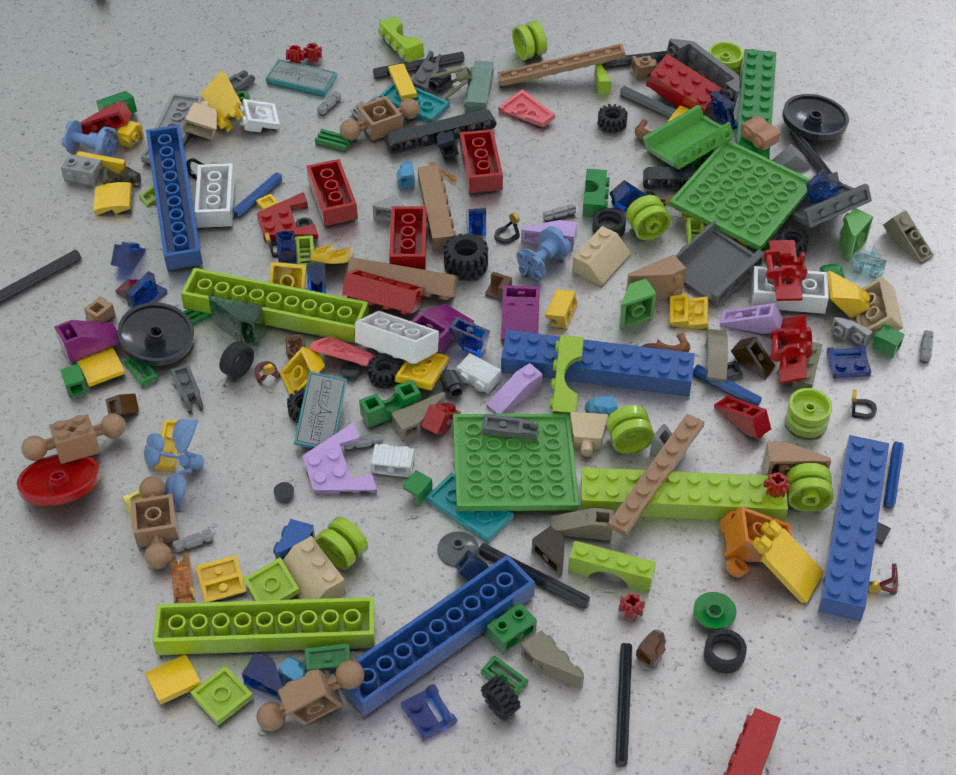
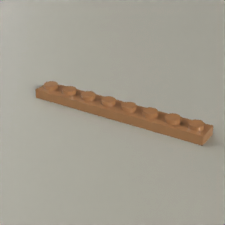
M621 43L497 72L500 86H509L518 82L539 79L548 75H556L561 72L626 58V54Z
M688 413L685 415L610 519L608 528L625 537L700 433L705 421Z

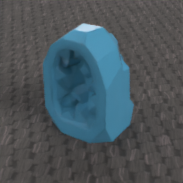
M412 161L402 163L396 174L398 186L403 189L412 188L415 185Z
M611 396L593 398L585 405V413L608 414V417L618 409L615 397Z
M287 657L278 670V676L284 684L298 680L307 673V669L302 663L293 657Z

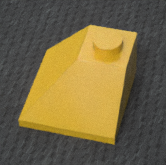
M270 262L269 283L305 289L307 265Z
M832 271L827 272L830 299L850 318L870 309V296L866 291H863L858 285Z
M301 347L279 373L289 394H294L295 390L300 392V388H306L309 371L319 373L325 364L319 352Z

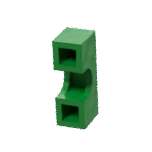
M586 170L582 216L593 217L597 211L608 207V201H605L609 195V189H606V187H609L610 177H607V170Z
M413 380L395 386L394 394L387 400H381L377 393L360 399V415L368 428L391 420L393 412L420 402L421 393Z

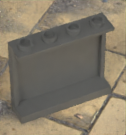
M838 172L829 174L815 180L814 187L791 213L789 218L810 228L871 202L869 185L862 184L853 188L839 181Z
M716 221L705 226L698 236H694L691 242L683 246L679 253L675 255L686 267L684 286L700 297L708 296L709 303L716 308L753 274L754 266L761 267L764 264V252L757 250L755 253H752L716 229Z

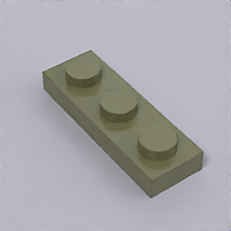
M812 342V356L808 358L807 379L794 381L793 386L801 388L813 387L823 344Z

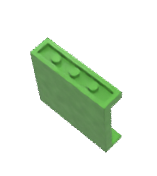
M696 105L643 136V140L648 152L679 170L734 137L730 122L720 125L705 117L701 107Z

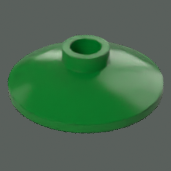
M707 592L700 595L693 607L696 620L704 627L713 630L729 627L734 622L737 614L734 602L728 596L719 592Z

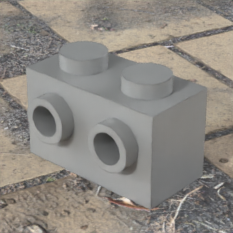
M71 154L68 155L61 166L64 180L96 186L104 173L101 160Z

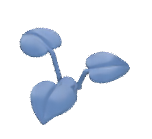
M180 419L174 426L172 440L176 443L175 448L177 452L185 453L182 456L163 452L164 439L160 434L152 433L146 440L144 459L147 465L156 466L162 455L180 459V466L184 468V470L175 472L173 477H168L165 482L166 491L164 495L173 494L176 511H181V504L186 489V481L181 474L191 473L192 470L200 471L204 466L202 455L191 453L187 450L199 422L198 420Z

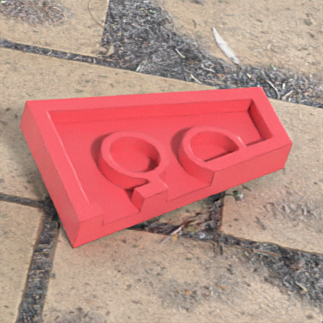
M524 90L519 91L498 107L499 112L541 127L555 119V114Z
M332 336L311 342L310 350L355 362L364 367L368 366L369 360H372L373 356H378Z

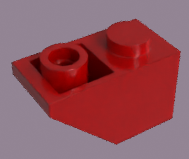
M448 402L445 404H431L427 409L421 426L435 434H445L453 425V414H461V412L456 410L455 405Z

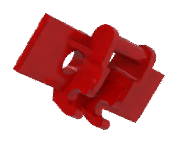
M770 240V250H766L763 255L767 265L766 278L773 280L776 301H803L801 281L805 280L808 273L807 266L804 265L805 253L801 252V256L797 258L795 240ZM788 281L791 282V284H784L783 282Z
M802 314L783 318L781 328L770 333L772 340L770 360L773 362L780 361V384L807 379L808 358L812 356V330L810 327H807V315ZM779 340L781 341L782 345H787L784 346V348L781 350H779ZM793 360H798L795 364H789Z

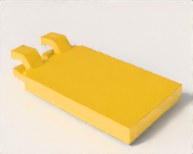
M220 71L201 92L204 101L210 104L209 107L216 109L217 125L221 129L225 127V130L229 132L233 127L228 118L236 116V119L240 120L243 114L239 109L241 102L225 72Z
M772 520L770 524L764 523L761 530L765 535L761 538L756 537L752 545L763 555L761 561L801 603L808 602L825 571L775 520Z

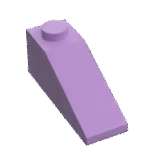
M557 220L522 227L521 242L540 245L539 234L541 231L549 226H554L563 232L562 236L565 239H569L571 249L574 248L577 222Z
M771 303L724 310L720 325L766 334L780 329L783 318L776 304Z
M527 364L515 372L487 403V408L494 414H506L542 389L543 374L532 364Z

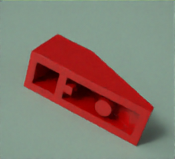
M124 101L109 105L80 122L82 134L99 133L104 127L116 129L128 124L132 113Z
M726 396L714 404L716 410L746 435L758 439L772 430L767 409L730 396Z

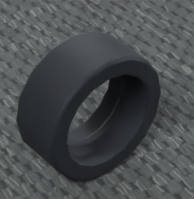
M604 208L595 213L592 223L594 234L602 226L599 223L613 221L618 226L607 229L616 232L619 237L623 236L626 217L622 212L613 208Z
M240 341L231 343L224 350L220 358L219 368L221 372L233 379H239L244 376L253 363V349Z
M720 629L714 631L708 636L705 643L704 658L706 663L718 672H735L741 668L745 661L747 651L745 640L733 630ZM720 642L729 643L738 650V655L730 660L721 659L713 653L712 647Z

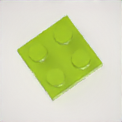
M280 557L243 578L256 601L289 600L301 593Z
M226 665L190 692L191 697L218 726L254 698L253 693Z

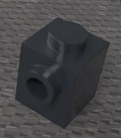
M452 131L436 136L443 159L459 154Z

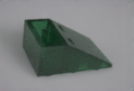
M209 296L213 323L237 341L259 347L266 332L263 307L257 304Z

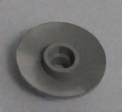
M457 531L442 537L438 543L437 551L440 559L445 564L456 567L455 565L468 550L478 556L479 546L472 535Z

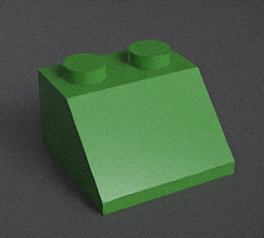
M857 208L845 214L843 218L844 226L839 233L841 235L839 243L847 261H850L867 242L873 216Z
M647 279L629 284L621 304L620 329L653 319L656 292Z

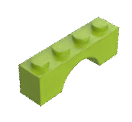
M396 16L379 21L378 33L380 37H383L386 43L390 44L393 50L407 63L425 57L423 42L416 36H404L402 22Z
M560 335V341L556 340L555 352H558V359H554L553 371H556V378H552L551 383L554 397H550L549 408L552 409L553 414H570L577 411L578 394L569 389L564 378L569 366L582 360L584 337Z
M574 541L568 564L569 572L589 576L594 572L612 573L622 578L629 588L648 593L650 592L656 568L655 561Z

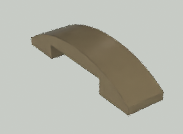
M707 328L708 363L706 367V380L726 382L728 365L727 333L723 330Z

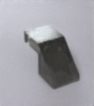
M104 166L100 170V182L103 184L129 182L132 184V188H136L141 185V174L127 166L117 174Z

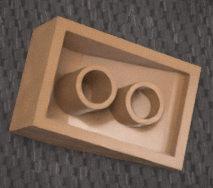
M671 255L629 273L626 291L629 284L647 279L656 292V300H668L670 296L683 293L686 267L675 255Z
M767 442L761 466L762 473L768 476L769 474L779 472L786 477L787 472L791 468L804 463H818L829 469L831 458L789 442Z

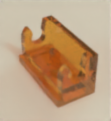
M189 552L183 553L182 561H177L176 557L173 556L171 558V574L174 603L196 600L193 567Z

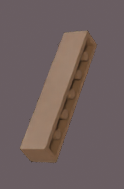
M438 165L418 167V182L423 206H427V225L433 251L444 250V244L452 236H456V231H452L454 229L453 218H449L451 217L450 206L447 207L449 204L448 195H444L446 187L445 183H442L443 173L439 172Z
M354 257L349 258L347 273L357 269L424 287L423 296L432 297V294L439 295V299L444 300L455 297L458 281L457 275Z

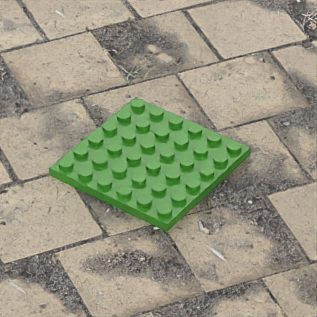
M728 140L718 146L670 200V206L707 225L716 221L717 230L756 250H762L814 187L815 181Z
M453 414L457 511L579 510L580 503L570 414H489L536 421L539 424V428L535 431L538 436L537 440L525 441L523 438L482 434L485 414Z

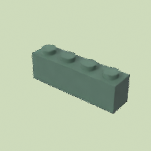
M475 60L474 66L470 67L473 78L468 80L469 83L466 88L467 98H464V107H466L467 113L487 109L493 80L494 62Z

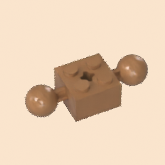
M385 96L357 106L358 122L353 119L345 120L340 126V134L344 139L352 141L359 137L362 130H365L372 140L382 138L390 132L402 130V117L408 120L416 118L420 111L419 104L414 99L407 98L400 103L399 108H396L390 99Z
M114 413L106 415L102 419L101 424L92 426L88 414L77 415L72 419L64 421L59 420L49 425L52 434L51 438L43 439L39 436H29L23 441L21 452L26 459L38 461L44 458L48 450L56 448L60 463L63 464L100 453L96 437L105 435L111 439L119 438L126 430V422L122 416Z
M150 476L145 478L140 484L139 492L142 499L131 500L133 534L137 548L148 546L145 551L146 563L154 569H162L170 563L172 558L171 549L165 543L179 539L176 506L173 494L164 495L166 491L164 482L159 477Z
M347 660L337 667L335 675L330 678L317 669L307 672L304 677L286 683L285 687L278 690L282 700L281 704L267 702L258 709L256 719L259 726L266 731H275L284 724L285 716L287 715L305 726L343 706L338 689L342 687L351 690L359 687L364 680L363 667L356 661Z

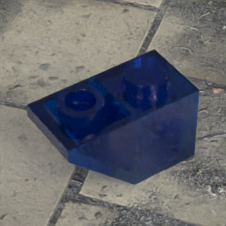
M284 230L276 232L278 262L297 264L294 231Z
M122 241L121 244H114L111 265L125 269H135L146 248L140 247V244L135 242Z

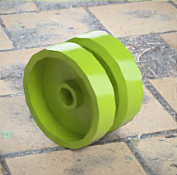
M531 21L526 23V25L522 24L513 28V45L522 60L531 59L534 56L537 57L547 52L545 31L538 21Z
M725 41L713 44L709 48V53L740 75L744 53L742 48L735 43Z
M655 195L638 198L629 206L626 212L628 222L636 236L641 240L656 239L664 234L671 225L669 213L660 198Z
M803 388L795 391L790 397L785 416L787 427L795 435L803 438L821 436L826 431L833 408L832 401L825 393L814 388Z
M637 405L621 407L612 412L606 421L612 445L617 452L623 454L637 453L651 445L652 437L655 433L648 413L643 407Z
M804 463L791 468L787 472L788 479L786 483L790 484L789 491H787L788 502L795 510L816 512L832 504L834 499L832 475L827 467L818 463Z
M339 516L329 523L327 529H323L315 537V541L336 568L348 570L355 563L356 558H360L368 550V542L364 534L354 523Z

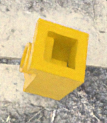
M129 121L127 125L120 127L117 131L119 144L132 148L139 138L144 137L142 125L133 121Z

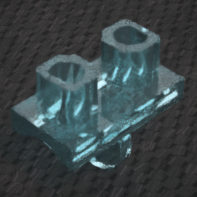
M874 247L871 252L864 250L863 253L855 251L853 271L862 273L863 268L866 267L870 269L869 276L877 279L881 273H884L887 261L881 259L882 255L876 254L877 248Z

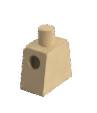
M201 101L200 104L193 103L183 124L182 131L212 140L217 129L216 109L209 107L210 104L207 101Z
M570 413L573 448L581 449V455L588 457L593 454V450L601 449L607 428L608 414Z

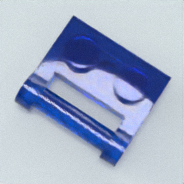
M714 90L710 93L714 116L725 123L730 122L732 130L736 129L737 121L734 118L733 102Z
M866 346L848 349L827 348L826 354L833 378L869 377L872 371L867 358ZM838 356H859V358H842V359H836L835 357H838Z
M435 684L428 686L424 691L401 702V708L422 742L454 726L458 721L456 716L450 713L438 694L439 690ZM430 698L444 718L440 722H438L426 702Z

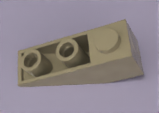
M906 210L883 224L890 238L919 263L934 256Z
M444 392L392 413V426L402 441L418 436L425 430L421 424L427 409L431 404H445Z
M590 508L551 516L550 526L556 531H560L563 536L611 541L612 529L608 528V522L613 517L614 510Z
M541 630L521 644V656L535 671L581 689L583 687L584 674L578 666L573 665L567 653L563 650L561 651L556 646L554 639L550 635L547 636Z

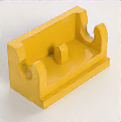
M556 289L545 313L546 318L556 320V322L550 321V326L567 330L578 305L575 291Z

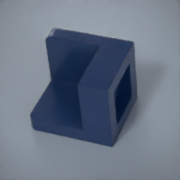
M469 550L455 565L458 573L468 581L489 568L486 562Z

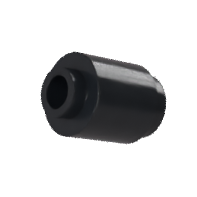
M441 69L437 73L445 72L447 70ZM451 74L430 78L428 82L430 89L434 92L441 91L451 83Z
M453 369L444 370L439 380L445 393L451 398L460 396L463 393V384L457 372Z

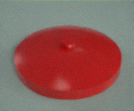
M58 454L42 458L26 467L17 479V489L20 497L30 504L39 506L60 505L74 501L90 492L100 479V471L97 462L90 456L61 464Z

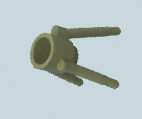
M459 67L430 76L435 78L457 73L456 78L449 84L457 81L460 84L445 96V99H448L461 87L469 83L468 80L473 78L472 72L468 67Z

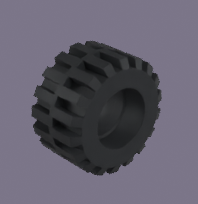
M461 233L458 236H452L451 239L446 241V244H444V268L448 274L457 275L461 280H470V278H478V275L481 276L483 272H486L488 267V246L482 237H477L475 234Z

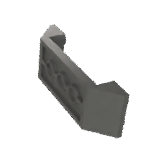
M669 39L666 54H669L721 87L718 95L722 98L719 109L732 117L739 94V75L696 42Z

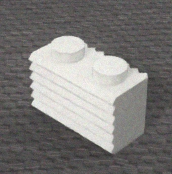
M471 353L457 366V374L461 382L468 383L474 386L476 390L486 392V394H489L501 380V369Z
M375 444L370 463L371 473L409 478L414 464V449L406 446L394 447L388 444Z

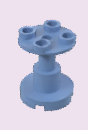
M68 121L65 137L62 139V146L66 148L68 153L73 154L78 150L80 144H85L89 149L95 150L97 155L113 157L117 147V139H114L116 131L114 128L104 127L99 133L91 132L89 135L82 134V126L79 121Z
M549 226L542 230L539 234L540 245L537 247L536 253L525 248L516 253L520 273L523 275L527 274L529 277L540 281L546 274L543 260H550L551 258L557 260L565 259L571 252L569 239H565L562 236L563 232L554 226Z

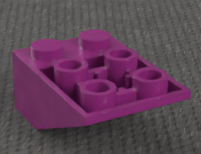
M503 285L501 341H505L507 330L538 334L540 286Z
M443 304L422 311L411 322L439 331L438 352L436 353L441 354L474 323V320L449 305Z
M70 320L54 326L59 343L70 362L80 360L85 356L99 353L101 350L115 347L119 344L117 329L113 323Z

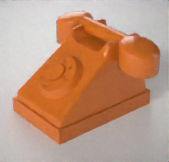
M742 506L737 510L727 513L720 521L722 530L720 535L725 536L726 551L723 557L729 559L725 564L727 571L732 576L740 578L749 571L745 562H762L761 558L763 555L755 549L752 542L756 537L761 538L765 535L761 530L764 523L770 524L772 520H775L782 529L784 528L792 536L790 524L775 518L772 519V517Z

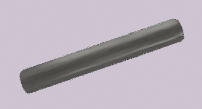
M623 86L620 89L622 96L669 118L676 111V109L629 87Z

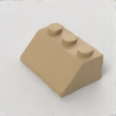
M601 226L573 256L572 272L603 287L631 256V252L616 232Z
M880 277L861 288L870 296V309L856 315V320L858 324L872 331L871 337L874 336L877 330L880 331L884 324L897 331L904 328L895 288L888 281Z
M312 536L294 545L282 560L301 592L296 595L298 599L339 598L346 594L344 578Z

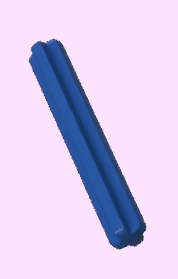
M278 172L274 173L233 208V214L240 217L256 203V200L262 198L283 180L282 175Z
M699 364L694 367L693 374L750 404L759 406L761 403V396L726 379V382L706 380V368Z
M895 441L892 446L884 505L891 508L896 503L904 444Z

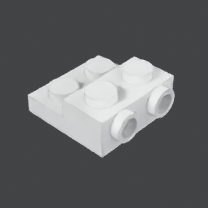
M243 99L242 104L239 106L243 114L240 119V125L244 126L245 130L261 132L262 127L279 129L280 122L274 103Z

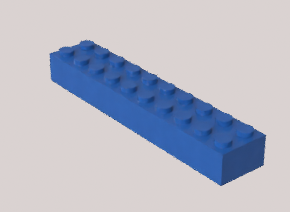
M180 125L147 129L146 135L167 270L203 265Z
M507 330L501 356V373L515 374V372L530 363L543 374L542 378H556V371H553L554 359H558V352H555L556 340L560 341V336ZM584 339L582 360L569 366L564 379L571 382L690 397L695 353Z
M849 435L844 453L818 612L857 621L862 619L866 608L889 443Z
M507 554L355 659L354 661L363 667L364 680L355 689L348 690L340 687L341 691L365 717L485 632L488 623L492 619L502 616L509 607H514L519 603L523 605L534 597L535 582Z

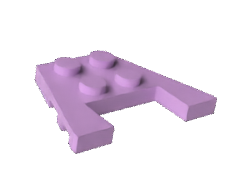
M355 423L345 427L303 455L314 493H377L372 473L351 479L341 450L342 446L360 441Z

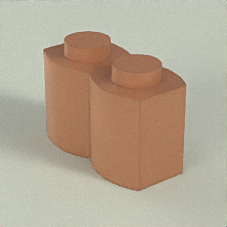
M760 116L753 117L741 126L742 137L753 142L754 146L760 150H766L779 142V130L773 125L768 124Z

